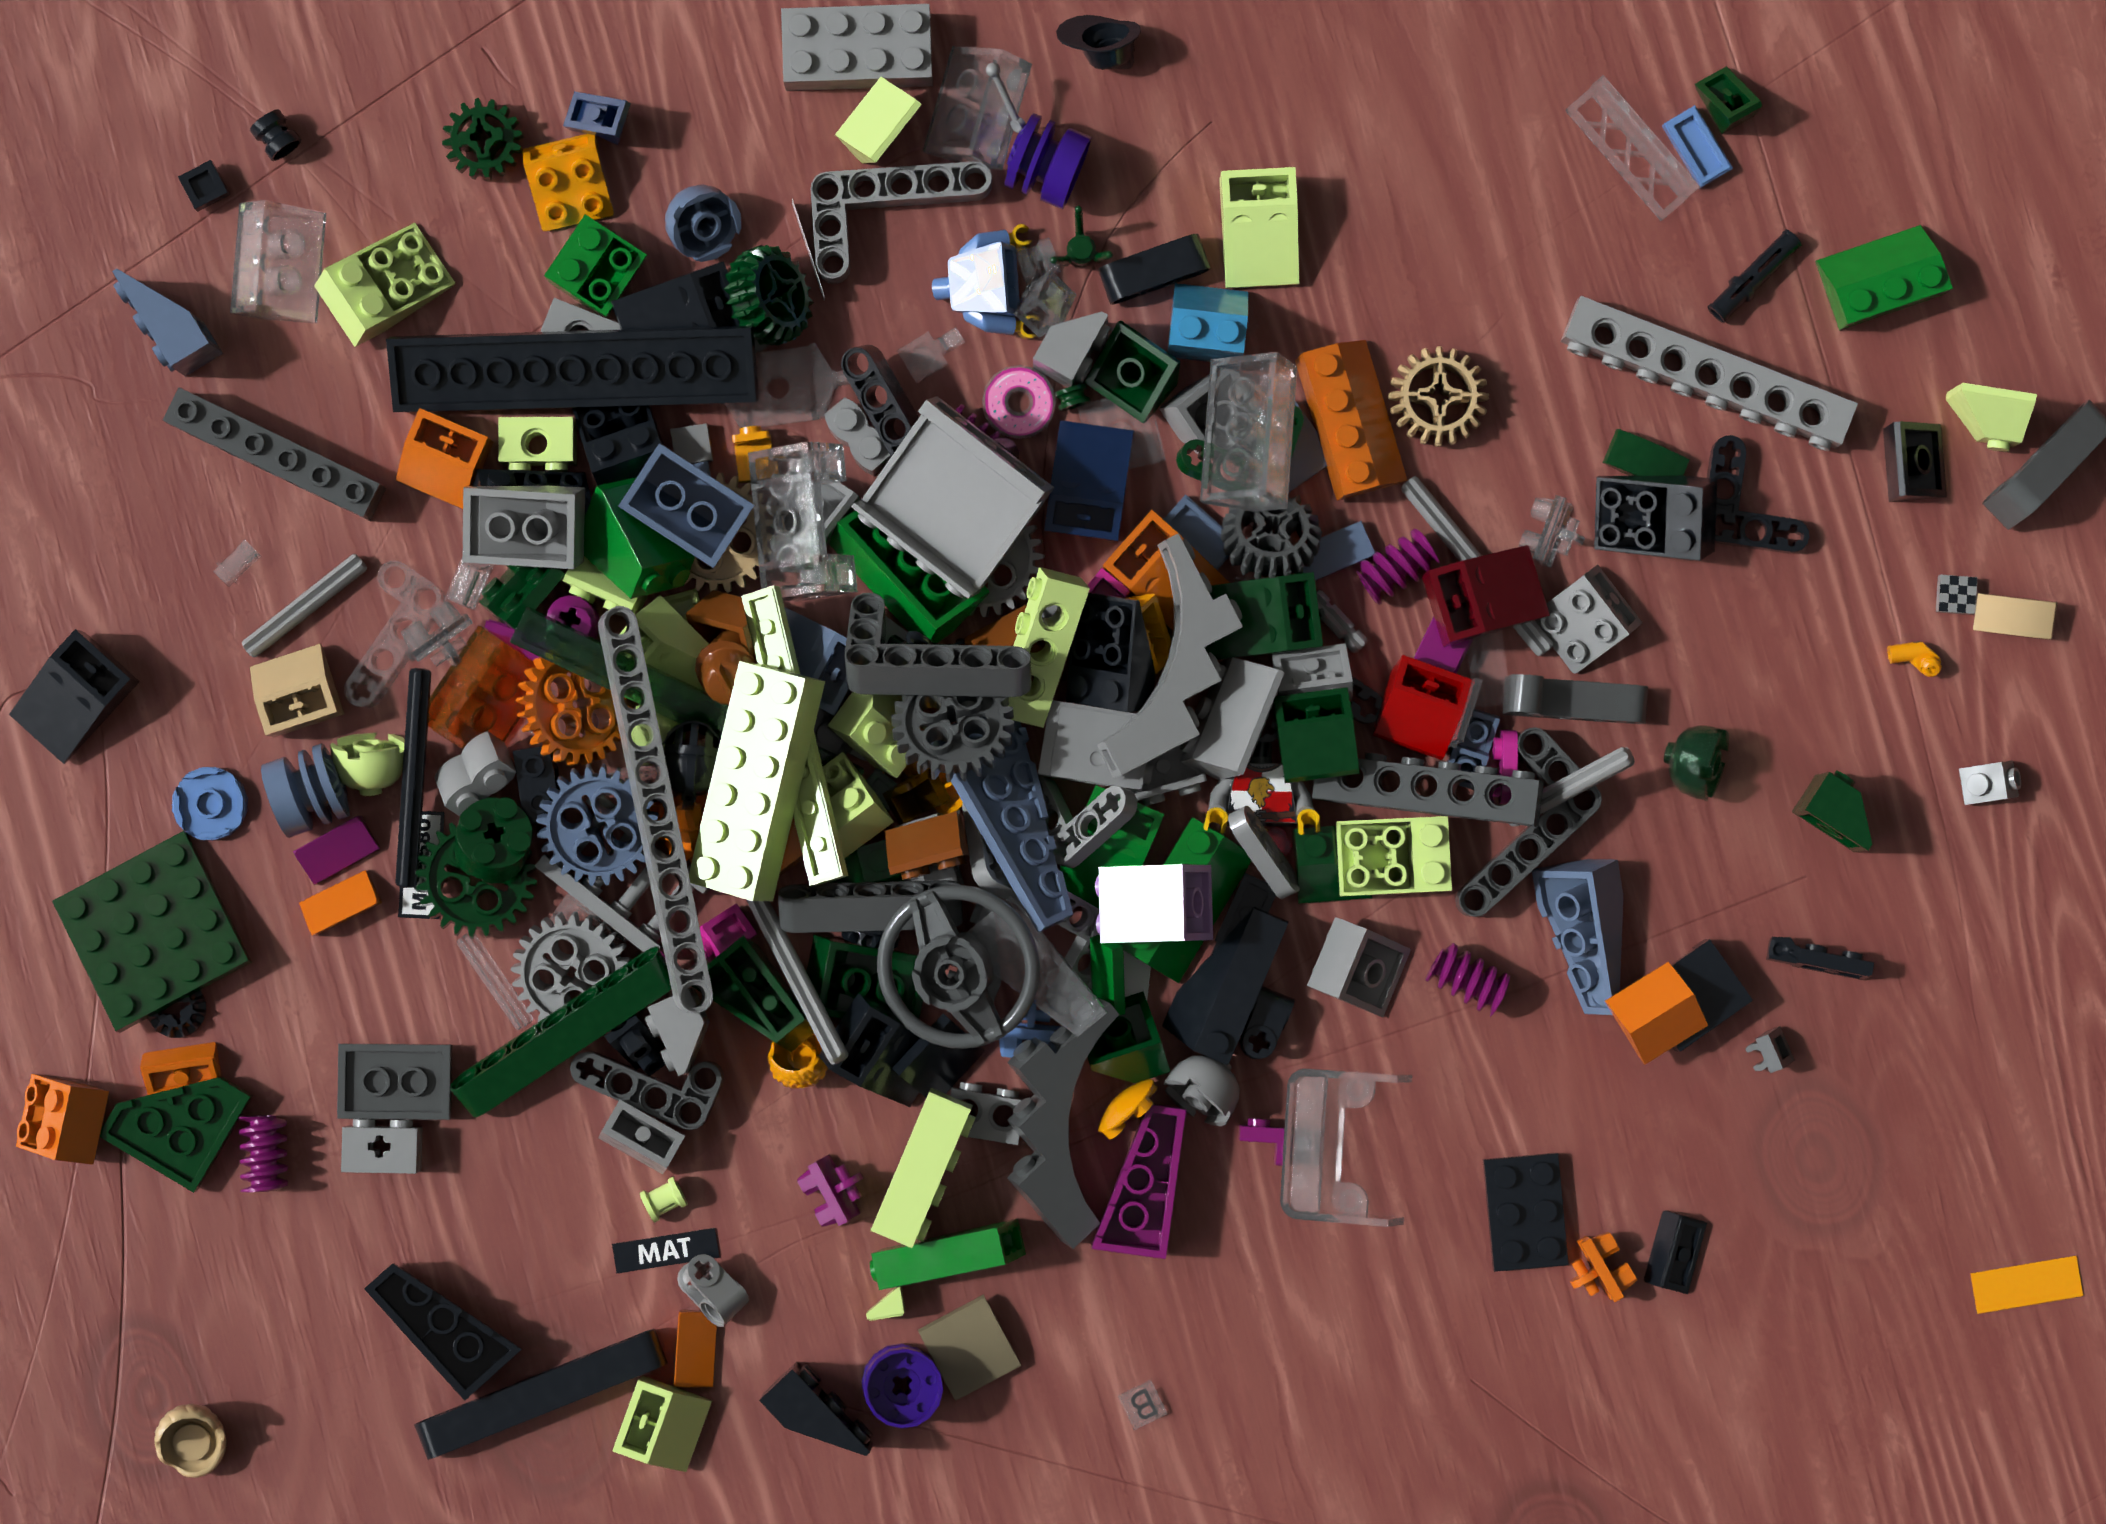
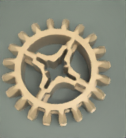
M1442 346L1436 347L1435 358H1431L1427 348L1422 349V362L1415 355L1411 354L1407 360L1412 369L1400 364L1397 371L1404 379L1393 377L1390 382L1392 386L1399 388L1400 391H1393L1388 394L1389 400L1400 401V404L1390 409L1391 414L1396 415L1401 412L1404 414V417L1400 418L1396 425L1401 428L1409 422L1412 427L1407 432V436L1412 438L1417 430L1422 432L1420 444L1423 445L1427 443L1429 435H1434L1435 447L1442 445L1443 435H1446L1450 445H1454L1457 442L1456 431L1462 438H1468L1470 433L1465 424L1475 429L1479 427L1480 422L1473 414L1484 416L1487 409L1478 405L1477 402H1485L1489 399L1488 393L1477 392V389L1487 385V380L1479 379L1475 381L1473 378L1480 372L1481 368L1477 365L1469 371L1465 367L1471 359L1468 355H1465L1460 363L1455 361L1457 349L1454 348L1451 349L1448 358H1444ZM1433 368L1431 386L1419 388L1417 391L1409 390L1411 381L1417 374ZM1445 369L1455 373L1463 381L1467 391L1451 387L1447 382ZM1438 384L1439 389H1441V395L1450 397L1449 400L1444 399L1441 403L1442 406L1439 408V413L1436 399L1427 396L1429 393H1434ZM1410 402L1426 406L1431 413L1433 425L1420 419L1413 411ZM1468 403L1462 418L1452 424L1444 425V417L1446 416V408L1448 406Z

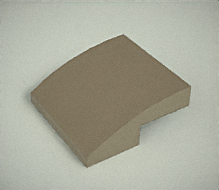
M984 1294L918 1329L927 1350L955 1401L1022 1366Z

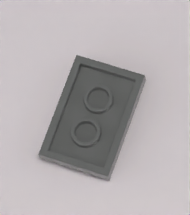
M338 1044L337 1119H451L452 1045Z

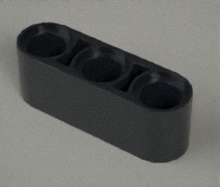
M1197 233L1113 261L1100 267L1098 271L1111 305L1196 277L1209 271L1211 267L1200 236Z

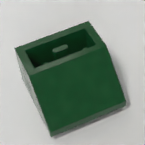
M1348 687L1276 696L1274 698L1275 727L1285 783L1359 774Z

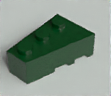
M744 935L707 964L713 991V1001L776 1044L792 1052L814 1034L793 991L759 945ZM692 985L693 988L701 992L697 986Z

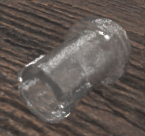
M244 540L222 563L220 561L216 563L218 567L213 572L230 587L234 582L238 584L240 582L238 578L262 556Z

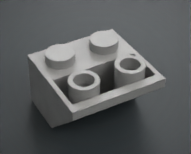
M1101 311L1052 325L1033 357V369L1065 387L1074 386L1076 382L1083 384L1093 366L1091 365L1093 360L1090 359L1094 350L1101 352L1110 336L1109 331L1111 327L1107 326L1108 314Z
M688 988L684 994L686 1003L691 1007L697 1006L701 1001L695 988ZM673 996L647 1007L650 1015L646 1016L645 1019L653 1037L660 1036L666 1049L661 1051V1055L670 1072L676 1070L678 1076L690 1072L693 1068L710 1021L705 1011L701 1013L681 1011L676 1006Z

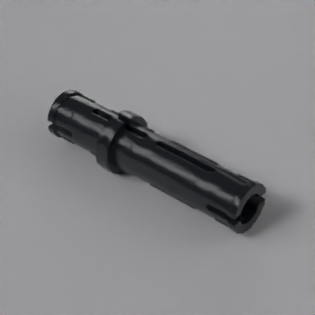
M1785 229L1739 277L1733 276L1728 281L1729 286L1713 303L1708 305L1709 312L1718 321L1724 323L1745 301L1750 302L1755 297L1754 292L1802 246L1798 237ZM1776 253H1778V255L1761 272H1758ZM1751 280V282L1747 284L1734 299H1731V297L1735 293H1737L1745 283Z

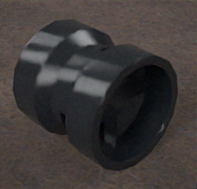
M279 109L265 114L250 128V132L255 139L266 144L265 152L272 161L284 158L293 152L302 141L295 130L288 129L286 125L287 119Z

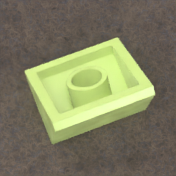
M880 77L835 135L861 163H876L922 104L889 81Z

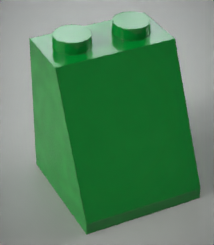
M637 477L596 486L585 515L584 556L630 599L684 586L690 576V569L695 559L694 555L618 507Z

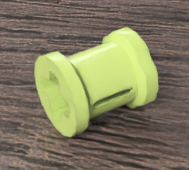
M674 1176L668 1179V1183L650 1192L645 1190L640 1192L642 1202L654 1223L659 1221L660 1216L678 1206L683 1208L688 1205Z

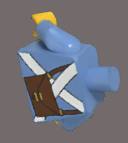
M1019 224L1013 229L1012 233H1008L1006 230L976 234L960 248L957 256L951 257L948 260L949 277L933 279L932 292L936 300L950 299L953 311L962 313L966 322L985 332L1013 335L1014 332H1017L1021 338L1026 340L1036 337V334H1027L1023 330L1025 321L1038 322L1035 317L1027 316L1020 321L1015 319V317L1021 316L1016 250H1025L1032 242V240L1019 241L1016 234L1027 232L1029 227L1025 224Z

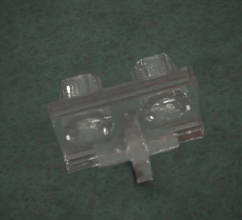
M1555 495L1554 500L1546 498L1535 499L1531 510V517L1545 522V526L1541 535L1525 530L1519 547L1529 545L1532 557L1540 565L1551 568L1557 552L1568 556L1572 544L1583 546L1585 537L1576 533L1580 521L1570 517L1573 505L1568 503L1566 498Z
M443 601L429 611L440 627L429 635L418 620L401 631L403 639L409 648L405 653L411 662L414 660L419 662L439 648L440 651L430 657L436 667L446 660L454 667L461 663L457 652L467 646L466 642L461 636L452 643L448 640L473 622L467 614H460L450 602Z

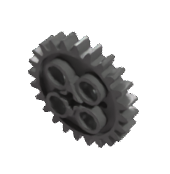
M902 695L903 701H895L894 703L895 713L897 714L891 717L892 726L895 727L892 729L893 740L898 741V753H906L907 765L918 761L917 771L919 774L930 768L933 780L939 776L940 772L946 773L947 782H951L954 773H959L961 779L967 781V771L970 770L980 777L982 776L981 765L984 764L991 769L995 768L993 756L1004 759L1005 748L1003 746H1011L1012 735L1009 733H1013L1015 728L1014 721L1011 720L1014 718L1013 707L1008 706L1009 697ZM972 701L976 703L975 705L970 707L960 705L962 702ZM928 708L938 709V711L933 714L923 712L925 709ZM971 734L983 735L982 738L977 740L968 738ZM937 740L946 742L944 745L939 747L930 745L932 742Z

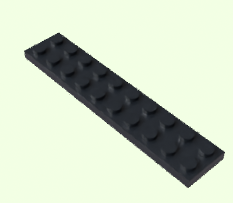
M754 326L391 336L386 339L393 412H418L419 408L426 411L749 403L759 400Z

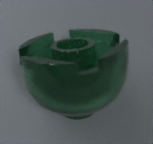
M1707 725L1689 727L1680 733L1675 743H1668L1664 753V763L1669 764V776L1673 785L1681 793L1704 801H1708V797H1713L1725 767V763L1721 762V750L1728 751V730Z

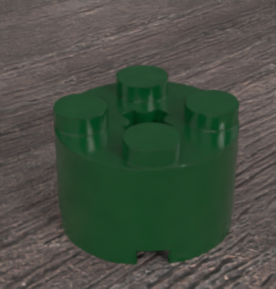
M486 798L471 804L462 812L457 825L454 854L458 865L469 876L472 875L482 879V882L490 884L505 882L515 877L528 858L532 842L530 820L526 813L511 798Z

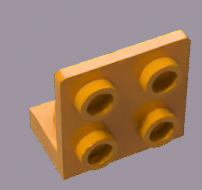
M583 134L523 149V165L543 231L579 224L585 214L594 220L613 215V206L600 163L598 143L595 135Z

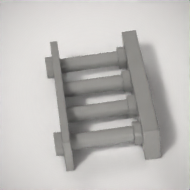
M603 795L597 800L600 806L604 808L616 806ZM588 798L586 802L591 806V801ZM593 813L590 828L597 827L600 829L605 821L598 822ZM623 826L618 827L625 832L619 841L626 842L633 838L630 829ZM590 841L579 844L580 852L583 851ZM655 845L654 850L656 854L661 858H667L668 855ZM613 849L608 854H613ZM543 855L537 862L535 867L642 952L655 946L659 947L660 950L663 949V946L657 942L661 935L659 934L660 930L656 914L648 924L643 923L641 927H638L628 919L632 914L630 912L631 908L650 886L647 866L619 901L614 900L610 905L599 896L603 891L601 889V886L604 884L602 876H597L594 885L590 886L587 877L582 882L580 880L575 882V876L570 873L571 870L562 875L561 871L564 865L562 861L551 865L549 863L551 857ZM691 864L687 867L688 873L690 871ZM691 883L692 891L696 888L702 894H706L710 890V888ZM679 885L676 887V889L672 892L671 895H674L678 891Z

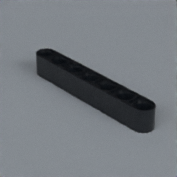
M653 1328L414 1424L426 1457L429 1460L668 1364Z

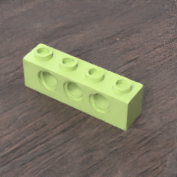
M1039 567L1037 576L1032 577L1028 584L1027 599L1029 600L1025 612H1021L1017 618L1015 625L1017 636L1013 646L1022 647L1030 653L1031 675L1034 676L1028 693L1019 697H1009L1008 706L1013 707L1014 718L1011 720L1044 728L1090 590L1081 577ZM1057 606L1053 616L1042 618V613L1047 607ZM1040 640L1046 641L1041 651L1036 653L1030 652L1035 642Z

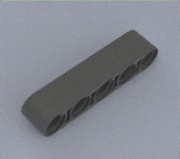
M950 880L823 883L817 886H810L809 884L787 885L778 891L780 928L790 933L884 931L895 912L912 897L931 888L961 884ZM962 900L943 901L955 926L958 927L963 922ZM913 916L907 921L902 930H915Z

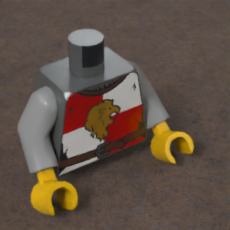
M1256 742L1250 757V763L1247 764L1244 774L1220 779L1213 788L1203 826L1204 830L1208 831L1210 823H1218L1222 827L1220 833L1223 834L1225 833L1226 826H1230L1228 815L1244 806H1249L1263 826L1294 827L1298 823V833L1304 835V825L1306 824L1314 825L1316 833L1320 832V816L1314 810L1311 795L1302 781L1285 783L1282 764L1272 763V743Z

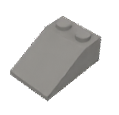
M549 485L464 487L462 562L575 569L584 562L585 488Z

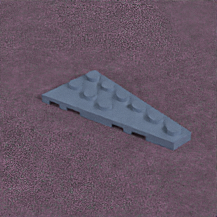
M1014 721L1015 731L1009 733L1012 735L1011 746H1003L1005 748L1004 759L993 756L995 768L991 769L984 764L981 765L982 776L980 777L972 770L967 771V781H963L959 773H954L951 783L1037 932L1040 933L1066 921L1073 915L1063 872L1057 868L1054 851L1057 848L1054 836H1049L1046 819L1049 816L1036 765L1029 757L1026 745L1029 741L1026 727L1021 726V722ZM971 734L968 736L972 740L983 737L981 734ZM937 740L932 742L930 745L939 747L944 745L946 742Z

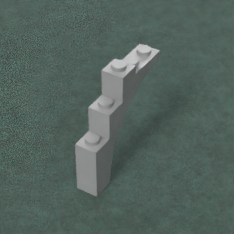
M1179 533L1157 545L1169 574L1174 600V630L1167 662L1157 686L1142 708L1120 730L1097 744L1113 778L1122 776L1200 735L1196 728L1199 726L1198 718L1190 706H1185L1183 700L1222 681L1218 674L1221 672L1220 665L1211 652L1207 653L1205 647L1243 627L1240 622L1242 613L1233 599L1229 600L1227 594L1214 600L1210 595L1212 592L1211 584L1204 573L1198 572L1193 562L1195 559L1194 551L1186 539H1181Z

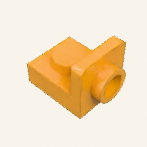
M761 426L740 428V434L732 435L739 482L747 483L776 479L770 432L762 431Z

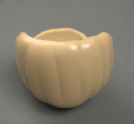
M197 1404L177 1406L161 1418L155 1430L154 1442L159 1460L168 1466L174 1467L180 1474L186 1477L198 1478L211 1473L219 1465L226 1451L227 1439L223 1424L218 1420L217 1415L212 1413L206 1406Z

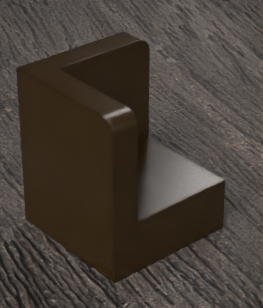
M930 768L921 774L916 773L905 778L883 793L899 825L908 823L921 813L940 806L951 799L939 776L935 780L932 779Z

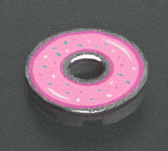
M1023 365L1005 367L994 374L985 386L982 398L984 416L991 428L999 431L1003 437L1011 439L1032 438L1044 431L1053 418L1056 405L1054 389L1047 377L1035 368ZM1014 393L1025 394L1030 400L1027 410L1019 413L1011 410L1008 406L1010 396Z

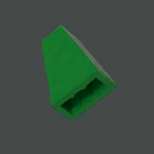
M1016 1218L927 1238L924 1241L918 1240L915 1241L913 1248L901 1244L880 1249L871 1253V1276L878 1283L879 1290L1006 1265L1026 1255L1019 1220Z

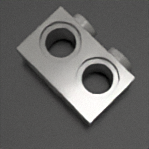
M960 1082V1088L952 1087L950 1096L959 1100L971 1099L978 1106V1114L968 1137L1018 1145L1020 1135L1011 1124L1008 1126L998 1125L993 1118V1112L1000 1105H1008L1014 1110L1015 1106L1024 1100L1018 1098L1019 1091L997 1088L996 1095L983 1093V1085Z

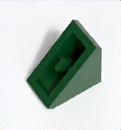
M1727 66L1695 83L1698 94L1721 134L1754 117L1763 107L1761 100Z

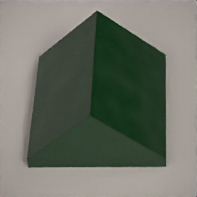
M1120 320L1117 322L1084 383L1144 424L1177 386L1181 361Z

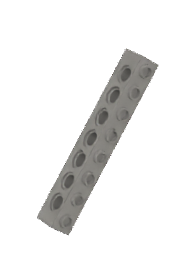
M1580 296L1577 299L1560 341L1567 344V350L1573 354L1588 357L1590 353L1603 358L1601 363L1609 368L1622 371L1623 367L1636 371V377L1640 380L1652 384H1657L1658 380L1672 385L1670 390L1676 394L1691 397L1693 393L1705 398V404L1712 408L1726 411V408L1729 407L1741 412L1739 417L1754 424H1760L1761 420L1775 425V432L1791 438H1795L1796 434L1810 439L1809 445L1824 451H1829L1830 448L1836 449L1843 444L1858 405L1854 401L1584 296ZM1598 327L1609 329L1613 336L1612 343L1607 345L1599 343L1595 338V329ZM1633 340L1643 342L1647 348L1646 357L1637 358L1633 356L1629 350L1630 342ZM1666 354H1675L1680 358V371H1670L1666 368L1664 364V356ZM1701 367H1708L1714 371L1716 381L1713 385H1706L1701 382L1698 376ZM1741 380L1749 385L1750 395L1748 398H1740L1734 393L1733 384L1735 381ZM1770 394H1778L1783 398L1785 406L1782 412L1773 411L1769 407L1768 397ZM1805 407H1811L1817 411L1819 415L1817 425H1809L1804 421L1802 412Z

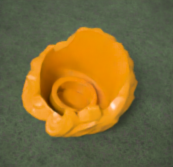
M815 1034L792 1052L772 1041L767 1056L770 1071L773 1073V1078L781 1082L783 1086L795 1089L815 1086L826 1075L828 1067L818 1056L822 1048Z

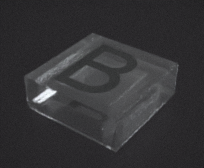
M1151 1379L1118 1395L1134 1430L1168 1414Z

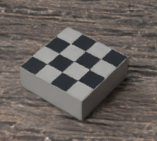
M1938 575L1936 612L1974 615L1978 577Z

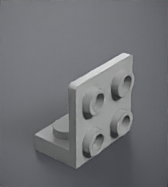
M1598 564L1546 603L1550 616L1535 620L1553 642L1552 647L1574 674L1581 671L1642 624V621Z

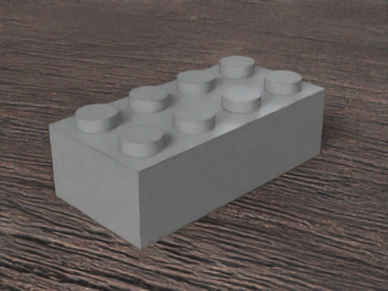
M930 4L781 8L783 82L786 91L872 88L880 77L896 87L933 86Z

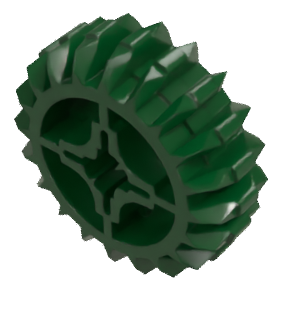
M760 245L742 252L734 262L730 263L731 270L725 275L729 285L724 290L730 295V300L726 304L731 305L734 313L731 318H737L740 322L739 326H754V338L760 345L779 346L795 340L804 329L808 328L807 320L813 316L809 306L814 303L808 296V291L811 287L805 283L806 273L799 271V261H791L790 252H781L779 246L769 247L768 245Z

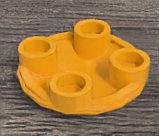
M1147 1079L1138 1082L1119 1093L1104 1112L1098 1126V1131L1104 1133L1111 1140L1125 1128L1126 1124L1124 1122L1133 1114L1137 1118L1144 1115L1153 1105L1150 1097L1157 1090L1154 1080Z

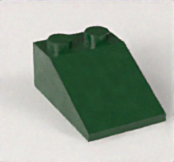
M813 936L806 972L829 1017L842 1019L858 993L890 1010L878 980V948L862 946L846 940ZM893 950L892 972L895 986L908 1009L916 1017L920 1018L923 999L915 990L912 979V971L914 970L915 960L918 955Z

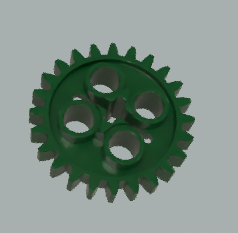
M451 822L449 823L451 834L446 836L442 832L437 831L436 835L440 843L435 845L427 842L425 845L431 852V855H423L418 858L426 866V869L415 871L417 877L425 879L424 883L416 886L417 892L428 893L420 901L422 907L434 906L429 913L430 919L440 915L443 916L440 923L442 929L448 927L450 923L455 924V936H458L463 928H468L470 939L474 938L477 929H482L485 938H489L490 927L493 926L502 934L504 933L503 921L507 920L509 923L516 925L517 921L513 913L515 911L522 914L527 913L526 907L521 903L522 900H534V895L527 891L526 888L537 886L536 879L527 877V874L537 870L536 864H524L515 877L501 882V884L508 886L507 891L499 890L481 881L477 883L476 887L471 886L469 877L445 871V866L447 865L463 871L455 859L454 842L457 827ZM529 850L527 859H529L532 856L531 850ZM452 880L461 883L463 891L458 897L447 898L443 895L442 888L445 883ZM484 893H492L499 899L498 904L492 910H482L477 905L479 897Z

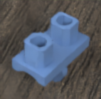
M1034 999L1031 1008L1023 1018V1020H1028L1027 1023L1020 1022L1011 1032L1000 1038L999 1045L1002 1057L1012 1058L1014 1050L1022 1043V1039L1032 1040L1035 1037L1048 1044L1053 1032L1061 1027L1035 1024V1021L1050 1022L1051 1011L1036 1010L1037 999Z

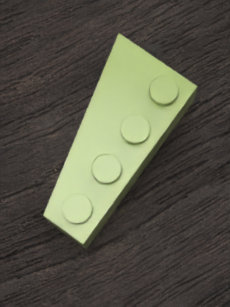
M930 1089L871 1231L910 1248H913L916 1239L924 1241L932 1222L925 1218L930 1205L939 1206L947 1187L940 1184L945 1170L953 1173L961 1151L955 1149L960 1135L968 1137L976 1117L969 1114L973 1105L936 1089Z

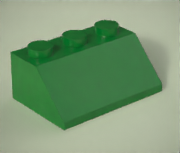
M1921 225L1815 261L1839 331L1943 296L1953 289L1941 253Z

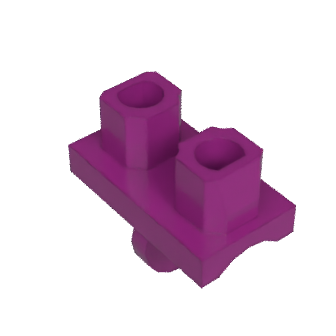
M830 1154L807 1166L809 1170L797 1179L800 1188L807 1196L817 1190H820L826 1203L814 1209L815 1216L822 1227L835 1223L840 1226L860 1214L855 1200L860 1198L861 1195L855 1183L861 1181L864 1177L861 1172L850 1176L844 1164L836 1167Z

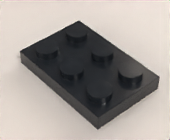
M1558 1153L1482 1159L1493 1271L1569 1265Z

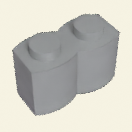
M843 398L824 414L832 435L841 444L850 448L855 462L862 470L874 476L885 467L891 456L876 429L868 425L864 412L856 403L850 399Z
M487 731L473 738L464 747L461 755L445 762L436 772L434 778L444 806L460 816L471 804L488 798L490 794L498 792L509 784L515 776L516 770L505 742Z

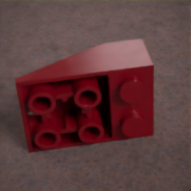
M1529 545L1452 563L1429 570L1422 576L1443 647L1550 616Z

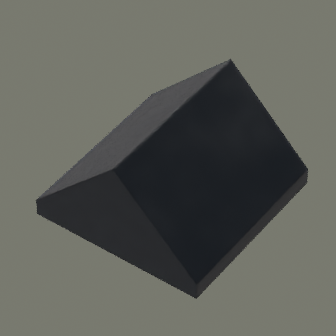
M1898 421L1883 428L1889 502L1947 498L1941 424Z

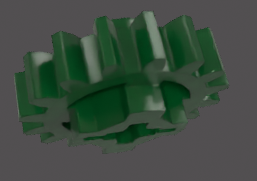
M479 98L475 99L474 108L471 109L465 103H462L461 109L463 113L460 116L453 112L450 113L454 125L443 127L444 132L450 135V138L443 140L442 145L444 148L453 149L446 157L450 162L460 160L456 166L458 172L463 173L469 168V176L474 180L478 177L479 172H483L487 181L491 180L492 171L495 170L501 176L506 175L503 166L507 163L515 167L517 163L512 157L513 153L519 154L523 152L522 147L516 144V141L523 139L524 134L522 131L513 130L520 123L517 117L507 119L510 113L509 108L503 106L497 111V103L493 99H490L487 107H483ZM488 117L497 119L505 128H494L490 125ZM472 120L469 128L465 132H461L463 127ZM482 127L490 138L485 142L484 152L477 140L481 139ZM501 147H505L502 154L496 159H494V155L497 153V151ZM461 151L474 152L477 155L478 162L469 160Z

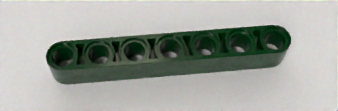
M656 946L644 951L461 1073L452 1082L450 1090L473 1117L485 1114L671 990L665 955Z

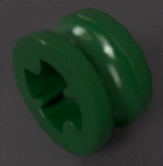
M1086 384L1070 386L1055 392V397L1061 400L1059 410H1072L1091 403L1090 397H1087L1084 393L1087 389Z

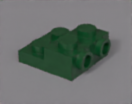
M506 565L508 570L501 578L495 577L485 586L482 591L484 597L479 603L500 622L517 631L565 576V573L559 568Z

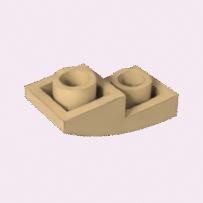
M1978 593L1973 630L2052 639L2057 602Z

